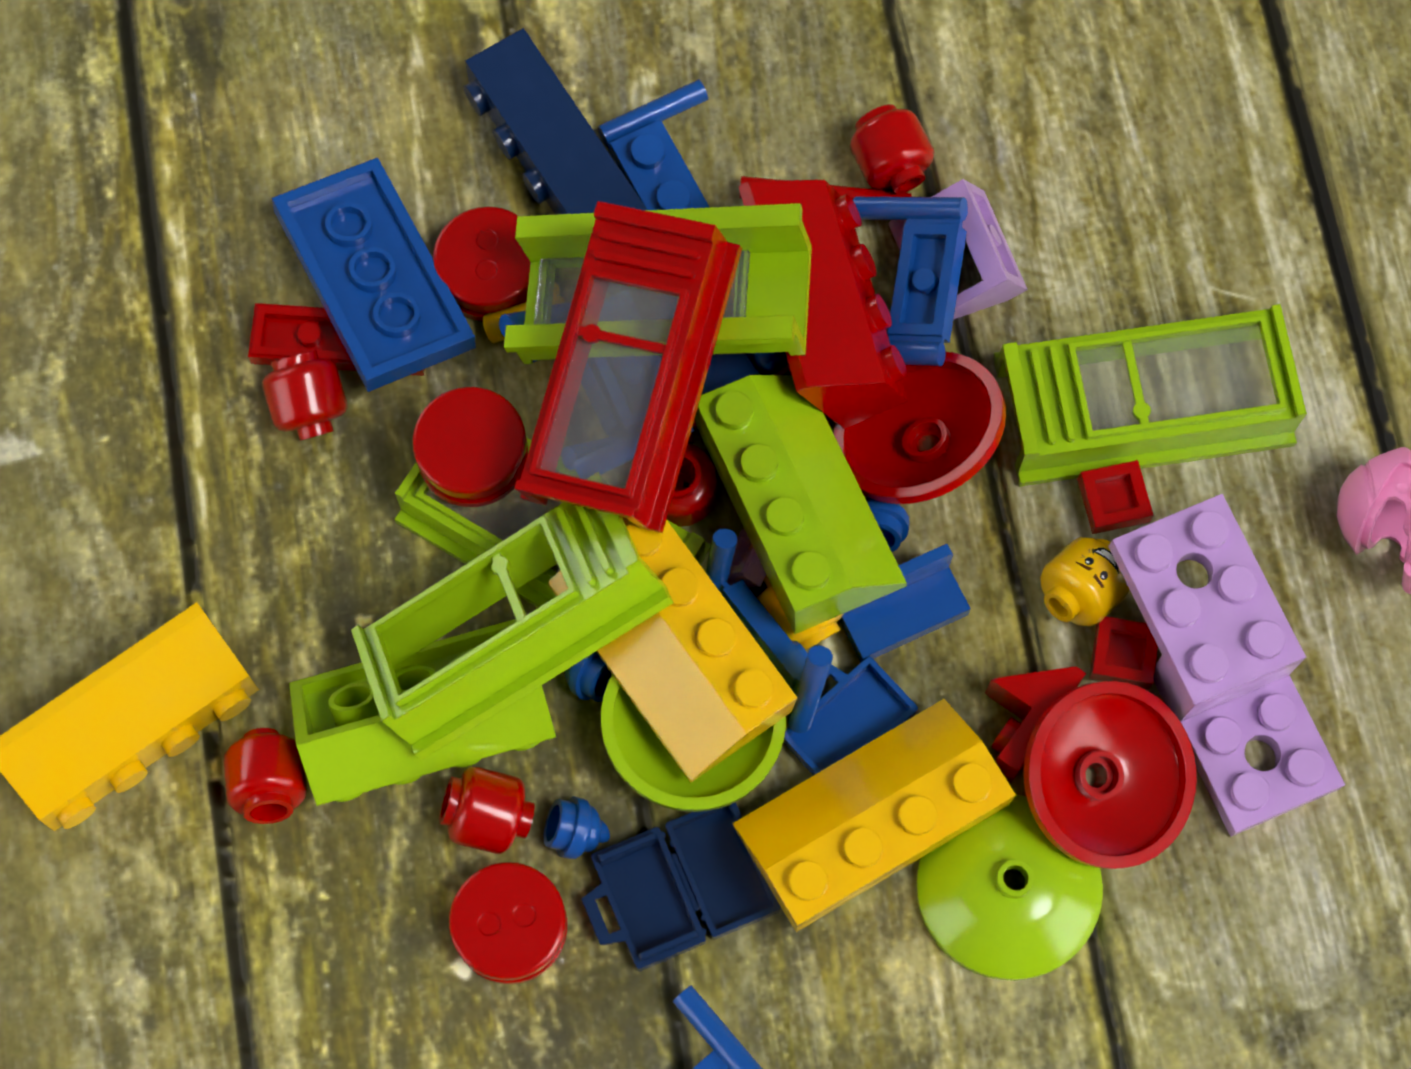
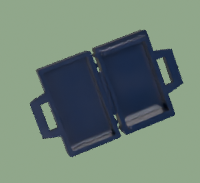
M736 802L719 809L691 812L667 822L665 827L670 839V848L675 851L672 855L665 842V832H661L659 827L650 829L591 855L601 884L581 899L600 945L626 942L636 969L640 972L706 943V929H702L695 911L700 910L702 915L701 922L706 924L713 940L780 912V904L732 823L742 818ZM605 896L608 898L620 930L610 934L595 901Z

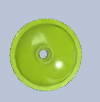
M613 674L603 696L601 731L604 746L612 765L620 777L634 791L647 800L669 809L701 812L733 804L751 793L762 783L773 768L781 751L786 731V716L692 783L687 779Z
M1016 795L1009 806L920 858L916 878V892L924 924L931 937L946 955L965 969L978 975L997 980L1016 981L1036 978L1050 973L1069 961L1084 946L1098 921L1103 897V883L1100 868L1073 860L1047 839L1033 817L1027 797ZM1011 869L1020 871L1025 877V887L1021 890L1008 888L1003 879L1004 872Z

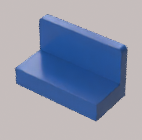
M944 544L898 565L907 582L906 587L850 610L839 619L860 663L869 656L873 659L969 615L971 608L949 568L953 553L948 544Z

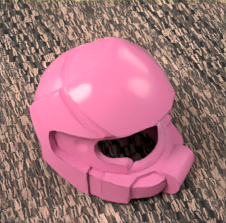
M1401 447L1368 460L1365 465L1361 464L1348 475L1338 496L1337 520L1344 540L1356 555L1365 549L1373 548L1381 539H1391L1398 543L1401 547L1399 559L1405 563L1402 588L1411 595V450Z

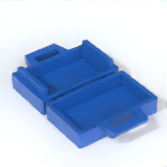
M870 656L848 675L831 664L827 679L831 676L838 684L820 698L810 730L805 733H797L790 727L786 728L783 743L812 775L819 773L897 727L917 713L918 706Z

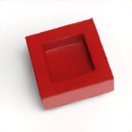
M1138 460L1080 472L1077 480L1092 534L1150 523L1154 515Z
M1107 616L1097 623L1089 679L1125 682L1144 689H1150L1154 681L1158 646L1147 623Z

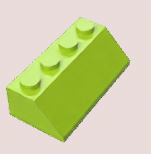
M749 375L701 395L695 416L696 427L794 634L906 587L907 582L824 413L796 392L792 375Z
M513 619L435 641L393 667L402 693L517 622V620ZM362 662L289 683L296 746L317 806L332 801H350L367 791L392 784H409L426 774L451 767H468L476 764L482 758L510 750L522 751L531 749L542 741L556 738L542 685L428 757L420 760L414 755L412 746L381 721Z

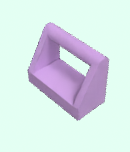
M962 179L932 196L966 198L968 214L963 221L962 227L967 231L966 243L983 280L957 294L954 319L1003 303L1028 290L984 190ZM891 220L888 225L900 250L906 220Z

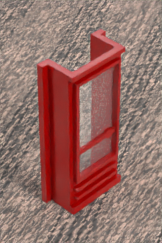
M597 201L593 215L596 219L521 479L516 481L514 489L521 493L520 498L525 501L541 505H547L548 499L623 516L638 528L663 533L742 247L739 244L727 242L717 226L713 224Z

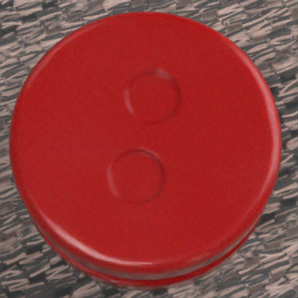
M478 207L467 210L454 217L443 228L435 243L433 261L436 272L443 282L448 285L463 315L467 318L483 322L484 315L527 302L531 262L515 238L518 215L509 210L498 207Z
M462 387L439 395L422 411L413 432V452L420 474L430 490L448 503L462 507L486 506L501 500L511 493L515 488L516 481L521 479L528 455V443L524 424L515 407L506 398L494 391L480 387Z
M504 862L480 869L462 884L451 905L449 929L455 949L473 972L495 983L518 984L540 976L555 963L566 942L568 920L560 893L549 878L535 868L525 864Z

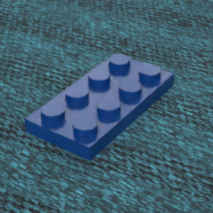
M378 157L272 198L274 212L367 392L476 348L474 333L448 285L437 274L430 252Z

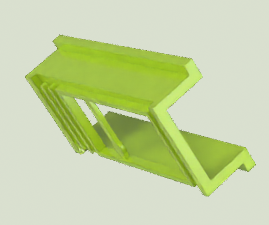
M599 472L587 479L610 485ZM563 502L363 629L357 625L351 629L381 721L412 746L414 755L423 760L674 602L666 585L640 558L622 516ZM558 564L568 589L526 615L516 590ZM506 596L508 597L517 622L402 693L393 667Z

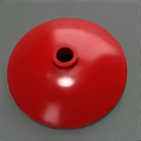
M946 352L945 361L942 366L906 365L908 377L901 381L907 402L845 429L835 423L833 434L864 496L890 504H911L928 501L958 488L971 479L988 462L999 445L1004 432L1006 404L994 376L981 363L962 354Z
M1102 681L1078 686L1057 698L1041 715L1031 733L1024 759V785L1030 810L1047 839L1062 853L1075 861L1105 869H1121L1143 864L1161 854L1174 842L1184 828L1194 803L1197 775L1194 752L1189 737L1175 713L1161 699L1139 686L1118 681ZM1089 766H1092L1096 773V780L1092 786L1086 780V770Z

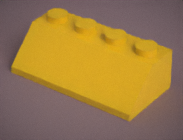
M622 516L640 558L666 585L674 603L596 652L687 779L692 783L790 714L798 697L667 519L663 533H657L638 528ZM561 570L548 581L549 587L556 596L568 589Z
M196 602L0 735V772L39 821L53 831L60 827L69 829L89 818L96 810L94 804L115 790L117 793H121L140 783L148 774L146 768L167 754L169 757H174L192 747L200 738L198 732L218 718L220 721H227L240 714L251 703L249 697L259 691V689L203 609Z
M942 699L732 823L794 930L798 932L1009 806L1016 794L983 741L945 699Z

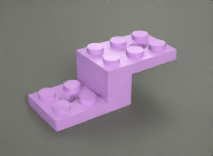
M1223 494L1112 539L1108 547L1162 654V657L1155 665L1154 683L1164 703L1175 713L1189 737L1194 752L1196 768L1230 837L1324 797L1345 786L1290 677V674L1306 656ZM1184 560H1193L1202 564L1207 570L1208 584L1202 588L1187 587L1177 576V564ZM1254 740L1263 741L1272 748L1276 757L1272 770L1259 771L1248 764L1244 754L1245 746L1248 742Z

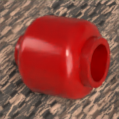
M891 104L877 107L863 115L855 124L856 132L851 138L850 150L866 182L877 190L893 189L895 194L906 193L922 184L926 178L923 172L932 163L935 152L918 117L911 110L897 109Z
M317 350L271 362L273 372L264 377L262 388L275 428L283 432L297 430L300 441L333 432L331 420L342 416L348 408L335 362L327 358L319 359Z
M687 444L676 483L677 488L674 491L667 520L679 527L691 526L703 520L714 508L718 495L716 468L712 460L699 447Z
M256 728L245 733L243 738L234 742L224 753L227 803L235 812L244 815L247 821L255 824H272L289 818L293 810L306 798L305 770L296 741L293 738L280 734L272 728Z
M471 766L462 773L460 778L451 776L441 805L439 824L447 826L450 840L458 845L490 853L503 854L511 847L515 837L526 839L533 821L535 804L525 801V786L520 778Z

